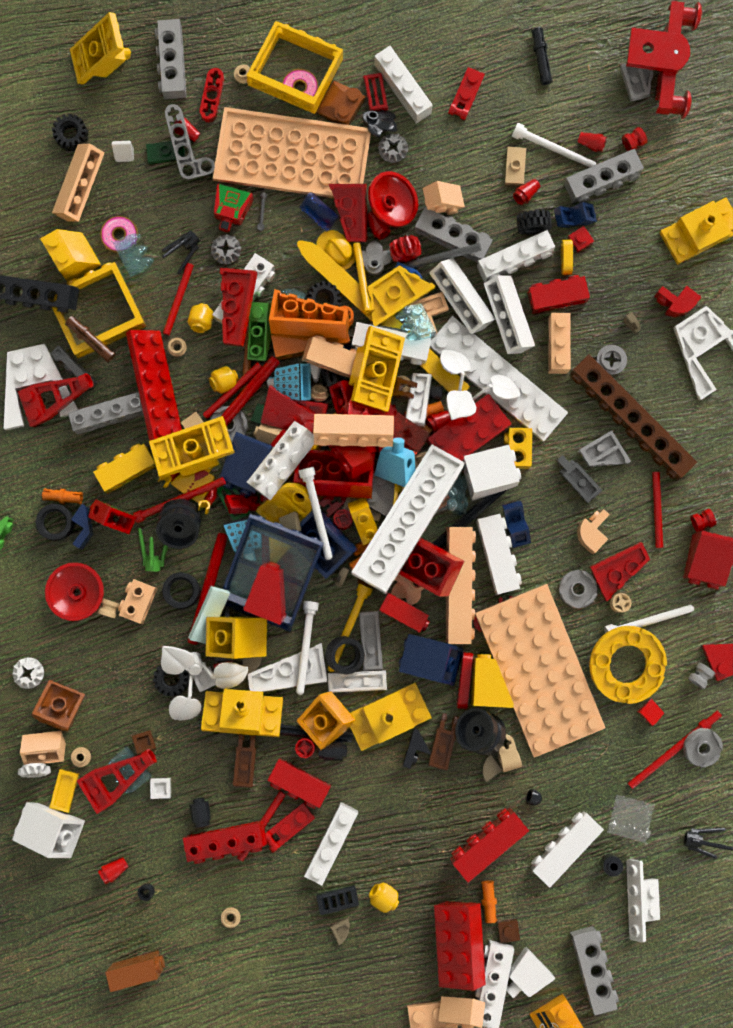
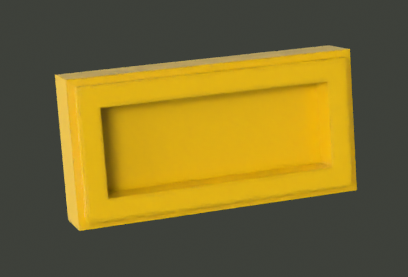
M59 769L49 808L67 813L70 812L79 773Z

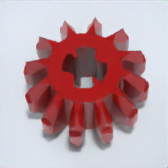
M414 235L399 237V239H394L389 244L390 255L395 262L405 263L421 255L420 241Z

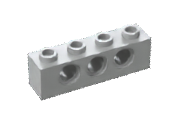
M180 19L157 20L158 28H155V38L159 40V46H156V55L160 57V63H157L158 75H161V81H158L159 93L163 94L164 99L187 98L183 35ZM167 40H173L170 44L165 43ZM170 57L174 58V60L170 62L166 61ZM170 75H175V78L167 79Z
M632 149L567 177L564 186L573 204L578 201L582 203L587 201L592 195H602L607 191L606 189L611 187L615 189L623 185V182L627 180L632 182L638 179L644 167L635 149ZM617 168L624 169L625 173L618 172ZM600 176H607L608 181L602 180ZM587 182L591 184L592 187L586 188L583 183Z
M427 207L424 208L414 230L415 233L450 250L470 246L466 243L469 239L474 240L476 244L480 243L481 251L462 255L476 263L485 258L493 240L488 234L478 233L471 226L457 223L453 217H445L435 211L427 210ZM434 223L441 224L442 228L435 229L432 225ZM455 231L459 236L451 237L449 233Z
M139 392L68 413L72 429L78 435L144 415Z
M593 926L570 932L592 1013L595 1016L617 1010L616 1002H619L616 990H612L611 987L613 977L611 971L606 969L605 963L608 962L605 951H602L600 943H603L600 932L596 931ZM588 946H594L595 949L592 954L585 953ZM593 966H600L598 973H591ZM599 986H605V991L603 993H596V990Z

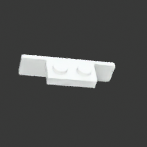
M628 859L626 860L629 938L630 940L643 943L646 942L645 922L660 920L658 879H643L642 861Z

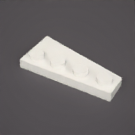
M322 643L309 649L305 685L327 682ZM301 652L249 673L250 691L267 692L297 687Z

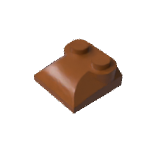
M333 80L316 113L333 123L351 125L366 100V96L362 95L361 91L357 88H349Z
M49 680L32 712V717L56 729L69 731L85 694Z

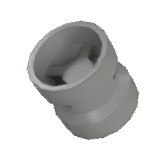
M699 662L695 673H691L688 679L701 689H705L708 685L707 681L713 678L715 672Z

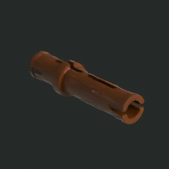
M74 316L67 319L65 325L77 335L76 337L79 340L87 343L107 363L115 357L116 354L90 332V328L84 327Z

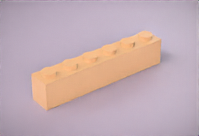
M447 527L446 551L465 561L450 595L446 596L445 643L471 644V640L475 638V630L472 628V620L475 619V609H472V601H475V590L472 589V581H475V570H472V562H475L476 554L475 551H472V543L476 541V533L473 531V527Z

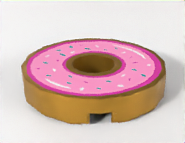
M294 69L288 72L282 81L283 84L294 89L298 84H303L305 89L301 92L313 97L318 90V81L309 70Z
M112 217L101 228V241L106 249L112 253H127L138 242V229L134 222L127 217ZM123 231L125 234L122 239H116L115 233Z

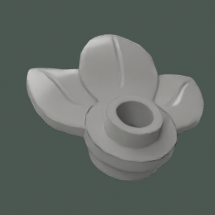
M377 241L370 242L366 247V251H362L364 267L370 275L377 276L381 274L384 266L392 261L390 250L383 251L381 244Z

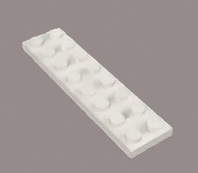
M453 316L431 340L430 348L441 356L440 352L443 350H453L461 353L468 359L471 368L468 372H464L465 377L481 391L491 384L490 380L495 375L509 378L520 391L518 398L509 400L498 398L493 394L492 389L487 390L485 394H490L500 407L525 428H532V433L542 442L546 440L568 414L565 409L475 334H471Z
M431 445L352 570V575L386 594L463 470L465 462Z

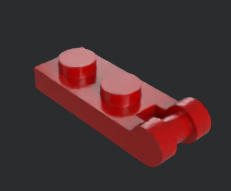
M470 67L467 68L448 114L452 116L455 114L460 116V119L466 120L484 79V73ZM458 105L463 106L464 109L458 108Z
M304 802L265 833L267 844L269 845L268 849L272 853L315 819V816ZM277 833L280 839L275 841L272 838L273 834Z

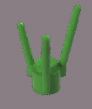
M138 528L145 571H160V567H164L168 546L164 545L159 560V556H154L153 537H150L149 556H147L142 529Z

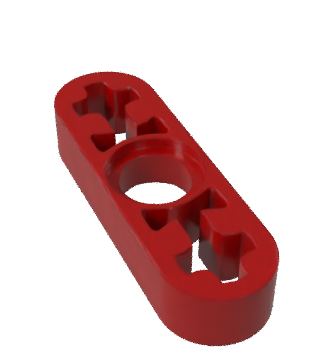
M212 68L208 71L202 96L200 115L202 120L208 123L213 122L217 118L224 86V74L219 68ZM218 75L219 78L216 79V86H214V81L212 77ZM210 91H215L217 93V97L215 99H209L207 97V94ZM209 104L211 105L212 113H210L209 116H206L205 112L208 111Z
M463 652L457 696V708L467 709L473 653Z

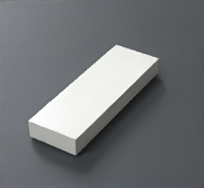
M413 373L412 381L418 383L417 388H410V392L414 394V399L408 400L405 425L425 427L432 374Z
M386 670L354 672L347 675L328 673L329 692L387 690Z

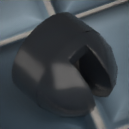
M432 386L430 388V396L434 400L441 401L443 386Z
M530 789L526 795V804L532 806L540 804L542 801L541 793Z
M146 883L139 887L137 891L138 897L143 901L150 900L155 894L152 884ZM148 889L149 892L145 895L143 891Z

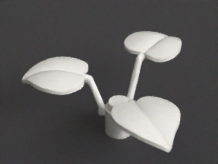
M443 350L440 352L442 367L451 374L460 373L461 375L458 390L450 391L446 397L447 409L451 420L472 416L476 412L474 401L489 389H492L493 394L501 399L509 400L520 396V391L509 378L495 375L490 380L491 384L472 398L470 392L461 391L465 376L464 372H468L471 368L468 359L461 353L453 350Z
M169 646L162 647L161 667L166 673L176 675L182 673L184 669L189 672L187 698L177 696L169 705V714L174 720L192 719L200 713V701L191 699L193 675L200 674L203 668L211 679H215L216 686L223 689L239 685L248 673L247 666H241L233 662H224L216 666L214 674H212L206 666V662H202L199 653H190L186 650Z

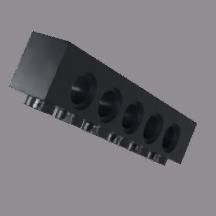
M0 275V300H4L5 304L16 306L18 302L22 303L23 307L34 308V305H39V309L51 311L52 307L57 308V312L68 313L69 310L76 311L79 294L78 287ZM40 291V296L37 299V293ZM57 294V300L54 301V296Z

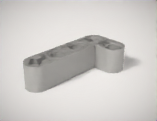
M175 104L168 105L165 109V117L181 176L186 179H194L212 174L215 169V163L212 159L208 157L194 159L181 108ZM174 108L176 111H179L176 118L178 122L182 121V124L178 123L171 126V122L175 123L174 118L169 116V113L172 112L171 109ZM177 127H181L184 130V135L181 138L174 136V130ZM182 146H186L189 150L186 157H181L178 153L179 148ZM204 161H210L212 164V168L208 172L203 171L201 168ZM186 165L193 167L194 172L191 176H186L183 172Z

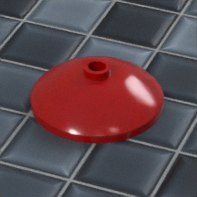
M386 171L380 173L371 181L368 199L372 211L380 221L392 227H402L409 224L415 218L418 211V197L413 185L407 178L399 173Z
M67 563L58 567L48 578L45 587V598L51 611L58 617L69 621H80L93 615L100 607L104 596V586L99 574L90 566L82 563ZM76 589L80 590V595L78 596L74 594Z

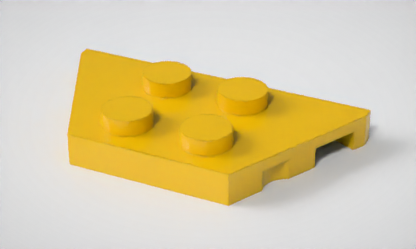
M401 266L396 267L368 286L373 326H380L435 289V285L424 281L420 276L408 272L407 269Z

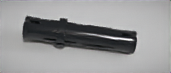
M537 27L531 30L534 41L533 51L537 57L541 85H549L553 83L547 55L548 45L545 43L543 28Z

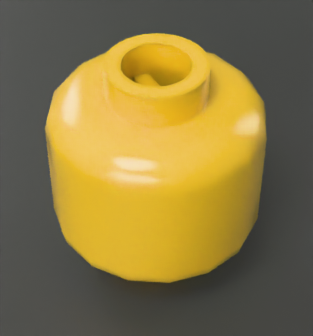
M207 304L194 305L191 307L187 322L193 331L204 333L211 329L214 312Z
M224 366L211 372L209 383L214 392L217 391L223 394L233 388L239 378L234 369L231 370L228 366Z
M384 882L375 884L370 890V904L381 912L393 911L398 906V892Z

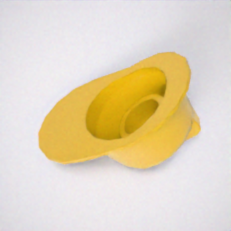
M327 230L318 237L317 246L344 270L349 269L354 264L353 246L340 232Z

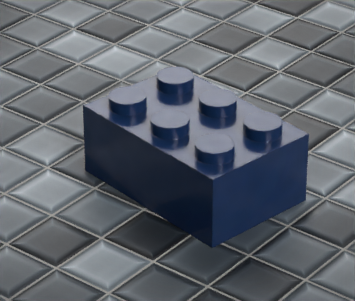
M312 510L300 522V532L305 536L315 537L320 540ZM321 510L332 558L330 560L325 559L322 549L315 568L327 579L358 548ZM297 548L312 563L314 554Z

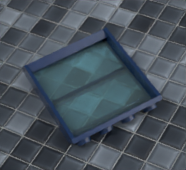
M250 514L223 587L224 590H228L230 593L225 606H229L231 609L251 617H259L243 609L260 566L264 563H269V561L275 562L284 570L286 618L281 625L267 620V623L291 632L320 556L323 542H320L315 537L305 536L298 530L285 528L280 523L267 521L260 515Z

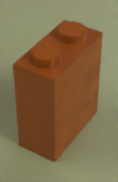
M158 950L112 963L105 972L110 992L157 980L165 967L163 955L160 956Z

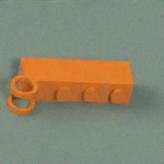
M340 306L348 309V315L350 316L349 327H351L354 322L353 310L348 306ZM349 334L347 339L324 337L326 342L331 344L336 342L344 345V347L350 346ZM271 335L276 359L281 361L303 356L307 341L312 336Z

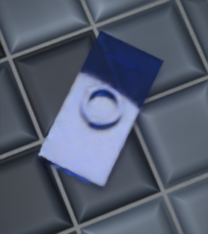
M312 192L307 194L299 207L327 232L331 230L339 217Z

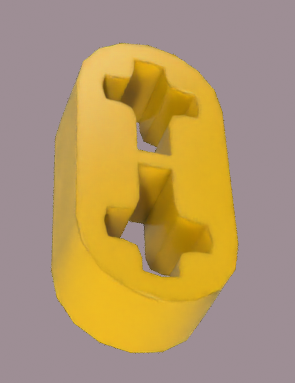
M562 240L561 274L572 275L573 241Z

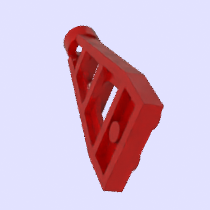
M85 373L74 378L33 384L18 391L29 426L35 427L52 419L87 389L92 388L93 381L90 375ZM69 385L72 393L62 399L59 388ZM53 391L56 402L46 409L41 394Z
M147 749L140 755L96 768L78 779L77 783L96 814L114 804L148 767L157 762L154 753ZM130 764L135 773L125 780L119 769ZM114 774L119 781V785L113 792H109L101 780L103 776Z

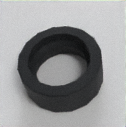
M50 504L43 507L37 514L35 521L36 529L40 535L52 541H60L69 537L74 529L75 522L71 520L73 517L71 511L58 504ZM54 511L61 512L67 522L64 530L57 534L48 532L44 526L45 517Z
M174 573L163 584V598L173 608H190L199 599V583L188 573ZM180 579L188 581L193 589L192 596L185 602L175 601L170 594L171 585Z
M348 636L336 637L327 646L325 653L328 665L336 672L345 675L359 670L365 657L362 645ZM343 644H350L355 649L354 659L347 666H340L335 661L336 651Z

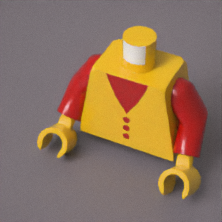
M211 467L185 477L179 472L159 478L158 482L161 480L166 481L163 486L164 488H167L170 482H172L171 485L184 494L216 480V478L210 474V471L213 469ZM217 488L192 498V500L199 504L198 511L200 508H206L205 514L209 513L210 506L217 498Z

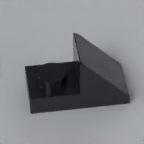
M413 728L402 764L403 767L411 769V765H415L417 762L418 754L415 753L416 750L431 754L417 728Z

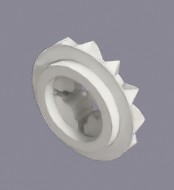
M34 658L19 660L14 665L12 673L14 682L21 688L30 689L36 687L41 683L44 676L42 664ZM24 668H26L27 670L34 669L30 673L31 678H29L28 676L22 677L25 673Z
M44 763L26 764L18 769V775L27 778L42 777L51 773L50 766H46Z

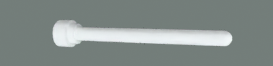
M517 123L512 134L513 138H525L589 168L596 165V162L526 131L527 129L520 123Z
M314 467L299 470V475L303 482H306L320 541L323 542L324 557L330 560L332 552L313 479H315L314 475H316Z
M304 601L303 603L306 618L296 689L298 695L304 693L313 616L316 615L319 603Z
M687 605L620 626H636L641 628L694 611V607ZM610 624L604 626V631L607 633L620 626Z

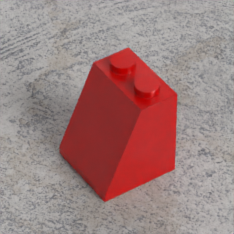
M706 531L692 534L683 579L689 580L688 583L694 585L704 583L707 584L708 588L719 590V587L726 586L733 565V538Z
M269 561V563H264L260 566L243 610L281 625L286 618L284 570L280 568L279 564Z

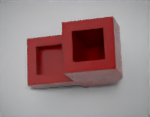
M663 286L654 296L660 305L668 307L664 314L675 318L689 313L701 299V296L688 286L681 291L678 297Z

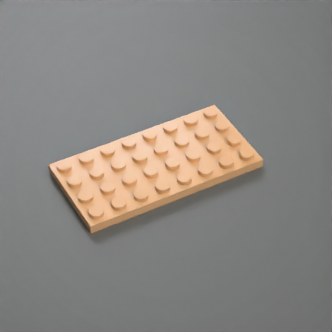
M224 107L213 181L334 198L329 184H364L371 133L365 127Z
M547 584L475 613L491 655L498 663L514 704V712L534 758L605 729Z

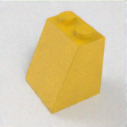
M56 229L40 238L59 272L67 282L72 279H78L85 273L101 266L94 251L81 232Z
M206 617V656L232 659L266 656V619L261 617Z
M477 654V658H473L471 705L513 708V701L496 659H491V655Z

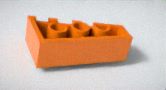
M274 289L269 324L271 334L312 337L317 335L327 338L347 339L349 315L348 309L327 303L322 305L316 303L313 299L297 298V295L290 293L289 295L282 294L281 291Z

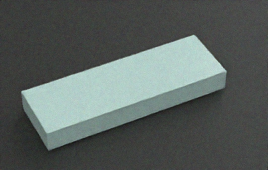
M210 587L188 636L191 641L206 644V617H220L230 595L228 590Z

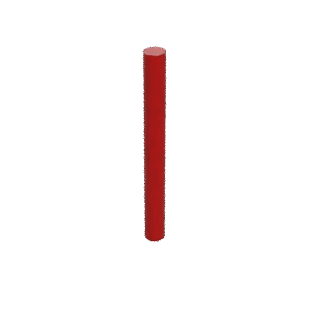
M190 263L186 264L163 330L164 335L170 336L194 268V265Z
M257 362L237 381L233 388L225 392L203 413V416L208 420L215 411L223 406L258 373L262 366Z
M652 472L656 548H663L660 472Z
M278 792L262 817L264 829L285 798L286 794L284 792ZM250 850L243 851V854L237 856V858L243 862Z

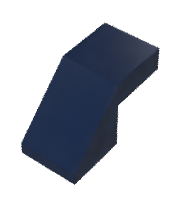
M582 202L571 208L562 206L554 208L558 227L572 228L597 222L594 206L590 203Z
M521 500L502 505L512 547L530 544V531L525 521Z
M81 504L71 519L83 527V530L73 542V545L81 550L84 549L93 536L92 522L88 516L90 510L84 504Z

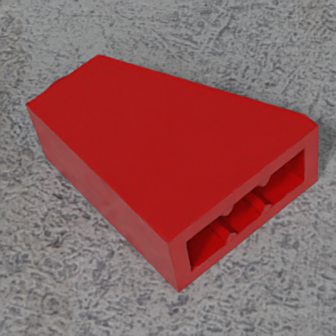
M390 593L387 594L379 609V612L418 633L421 630L425 631L430 623L427 620L429 615Z

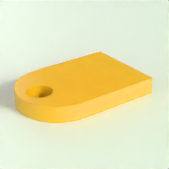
M298 483L283 484L271 500L266 499L257 508L256 512L272 523H280V517L297 512L301 522L312 510L308 490ZM296 493L302 494L304 499L298 498Z

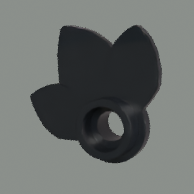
M381 110L378 112L367 111L363 114L364 125L368 127V131L372 135L379 138L382 131H397V125L394 121L396 115L394 113Z

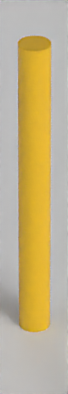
M354 243L353 249L364 313H370L371 305L360 243Z

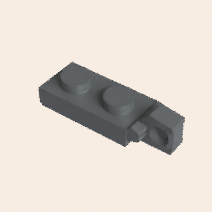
M58 345L51 352L56 361L65 364L64 368L70 374L74 373L77 377L85 373L89 374L61 346ZM90 375L93 381L92 388L97 385V381Z
M563 455L555 461L561 468L559 471L562 474L561 476L587 504L602 491L577 462L575 463L573 460L569 462Z

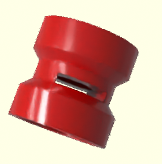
M640 127L635 128L632 133H627L621 137L623 146L627 151L636 150L638 146H643L648 142L645 132Z
M709 508L703 510L701 514L696 513L690 516L691 523L696 532L704 531L707 527L712 528L717 525L716 518Z
M346 509L338 510L334 514V524L341 530L351 527L353 518L350 511Z
M306 737L301 738L295 745L296 754L301 758H308L313 755L315 751L313 740Z

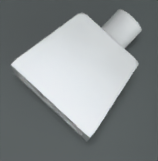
M525 947L511 966L509 977L513 982L507 987L506 991L513 998L521 991L528 997H531L551 983L555 977Z

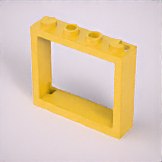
M275 21L246 75L247 84L250 87L315 114L343 61V49L336 47L335 44H329L319 37L310 36L303 30H296L288 24L284 25ZM279 38L332 60L314 97L260 74Z
M115 262L106 263L99 270L89 271L84 274V277L67 282V285L82 289L111 274L115 275L135 318L96 336L106 346L126 337V332L129 330H141L146 327ZM57 294L54 296V301L57 300ZM52 308L74 355L79 359L94 352L85 342L79 345L76 344L69 327L65 325L66 321L62 312H57V308Z

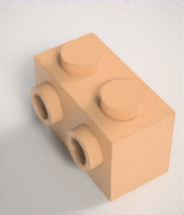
M436 181L423 188L427 210L454 215L458 213L459 209L465 207L459 185Z
M133 579L126 587L125 593H127L125 601L122 600L119 605V616L144 624L158 588Z
M62 731L22 735L20 755L24 765L64 762L66 743Z
M441 996L438 1022L445 1023L446 1028H458V1026H462V1028H482L485 1002L470 998Z

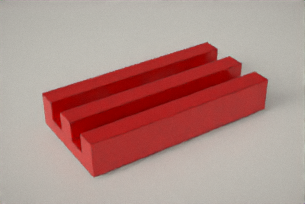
M382 73L364 75L363 79L369 111L388 110ZM375 78L379 79L383 105L379 103ZM369 79H371L376 106H373L368 82Z

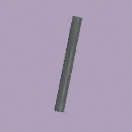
M477 243L408 261L407 264L409 267L415 268L481 251L482 248L481 244Z

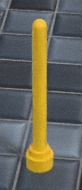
M358 584L356 589L358 597L341 636H350L363 602L368 596H371L373 589ZM346 644L341 645L336 651L335 661L337 664ZM328 666L329 672L335 671L330 666Z

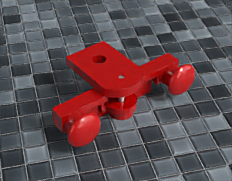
M671 1L668 10H670L669 21L663 32L631 28L626 66L658 71L655 100H659V106L656 109V113L669 115V113L681 115V119H684L691 108V93L687 90L684 97L674 96L676 74L683 69L690 57V45L681 34L682 26H689L691 31H694L699 26L702 17V6L697 2L694 8L684 7L685 2ZM644 46H649V47H651V48H652V52H651V53H646V52H644L643 47H644Z

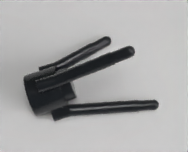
M189 230L179 239L162 249V252H166L162 255V258H166L181 246L186 250L191 249L177 272L181 274L194 252L199 249L197 246L200 242L199 238L193 231Z
M691 828V831L685 832L684 846L688 847V850L699 852L714 859L717 858L716 855L698 847L705 845L733 851L731 846L703 841V836L699 835L700 833L726 831L725 828Z

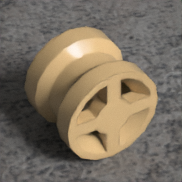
M619 593L610 599V607L614 612L623 613L631 608V599L627 594Z
M103 598L102 606L98 609L97 613L116 619V610L120 604Z

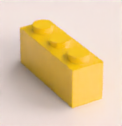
M136 444L130 448L131 451L128 453H120L113 458L112 462L108 464L105 462L96 467L97 470L94 471V474L105 493H111L156 467L154 458L145 444Z

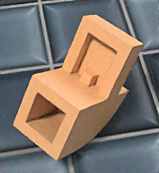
M604 509L600 512L596 511L589 518L591 522L585 518L578 526V539L582 546L591 554L596 553L608 540L597 529L610 515Z

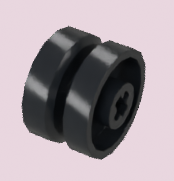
M174 499L165 503L160 510L156 528L159 540L164 545L174 549L188 548L193 545L199 536L202 518L200 510L198 511V507L194 503L184 499Z
M471 708L458 718L455 726V736L462 748L486 756L496 753L503 746L506 738V728L504 722L498 716L480 708Z

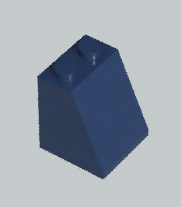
M236 432L232 441L235 453L227 456L219 478L223 477L226 481V484L222 486L223 488L228 490L234 488L245 497H256L258 491L250 486L247 481L271 452L272 446Z
M408 634L404 641L403 657L399 660V672L455 686L464 649Z

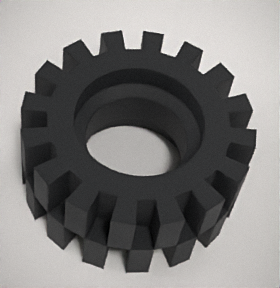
M68 113V117L63 114L62 119L58 117V122L54 121L52 134L62 149L75 151L78 144H86L85 140L88 141V130L83 120L79 119L77 115L73 117L72 114ZM68 127H75L77 134L75 137L68 139L63 135L64 130Z
M529 210V212L525 211L523 214L520 213L516 216L519 234L536 235V233H542L552 228L551 215L548 210Z
M325 281L316 283L307 291L305 300L309 298L317 303L316 297L318 293L323 292L329 296V304L338 307L341 304L339 303L341 300L340 292L330 282L325 283Z
M161 665L156 668L157 670L153 674L155 688L166 696L179 695L188 687L189 672L185 669L182 673L178 674L179 681L174 686H169L165 683L164 676L166 672L162 669Z

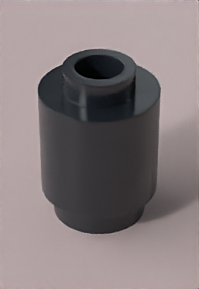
M333 741L323 750L319 748V759H324V761H343V757H347V745H344L343 741Z
M204 797L193 799V803L189 804L194 827L209 826L211 820L209 801H205Z
M606 854L601 858V869L607 875L615 877L621 874L623 863L617 856ZM615 863L614 867L610 869V865Z

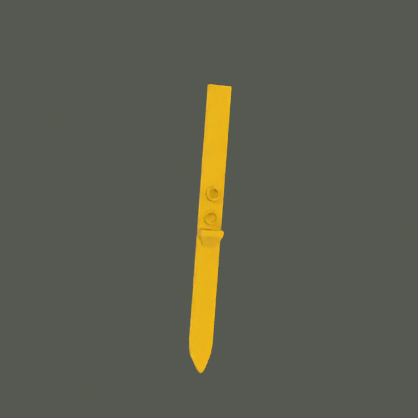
M298 241L297 246L304 259L328 282L335 285L336 289L358 308L370 322H373L371 312L364 313L359 283L320 247L311 242ZM395 316L381 324V326L407 329L409 334H413ZM429 349L426 363H422L419 366L428 374H432V378L442 385L448 393L454 390L457 391L461 377L458 374L447 372L442 367L440 358ZM463 381L461 391H467L470 387L465 381Z

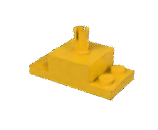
M111 12L107 13L70 48L78 84H85L93 76L108 77L123 62L130 59L131 56L130 49L123 48L116 14Z
M727 198L716 203L712 201L682 216L678 222L659 232L676 264L678 265L733 237V208Z
M373 326L368 327L364 346L357 348L349 385L354 386L351 401L388 412L405 341L404 337Z
M223 416L149 441L160 478L179 472L185 477L220 465L219 458L235 453Z
M413 683L350 712L355 718V722L350 728L361 751L375 744H380L406 732L432 717L416 683Z
M224 689V692L206 691L201 731L279 737L283 697L264 696L263 692Z

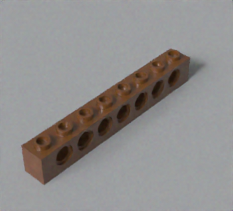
M590 354L571 371L570 374L573 381L578 385L581 384L585 388L586 394L591 398H595L599 402V407L605 412L608 411L612 415L613 421L618 425L621 424L626 429V434L632 439L635 438L639 442V447L645 452L648 451L653 456V461L666 469V474L670 478L681 479L697 463ZM587 375H594L596 382H590L587 379ZM601 388L608 389L609 396H604L601 393ZM614 402H621L623 408L617 409L614 406ZM629 414L635 416V423H631L628 420ZM642 428L648 429V431H649V436H648V437H646V436H644V435L642 434V432H641V429H642ZM656 441H659V442L662 443V445H663V449H662V450H658V449L655 447V442H656ZM669 455L675 456V464H672L669 461Z

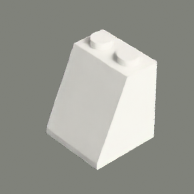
M509 445L464 456L463 462H465L463 472L471 501L518 486L521 473L519 468L515 467L516 455L514 450H510Z
M26 802L12 840L47 858H71L85 820L59 810L51 809L40 803Z

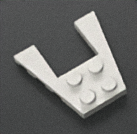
M707 306L673 327L698 400H702L717 389L696 358L724 339L733 351V330H730L723 324L724 322Z
M45 344L7 352L4 430L24 427L17 390L27 388L33 384L63 379ZM66 385L59 388L62 399L71 395ZM74 401L59 412L60 417H67L69 412L79 410Z

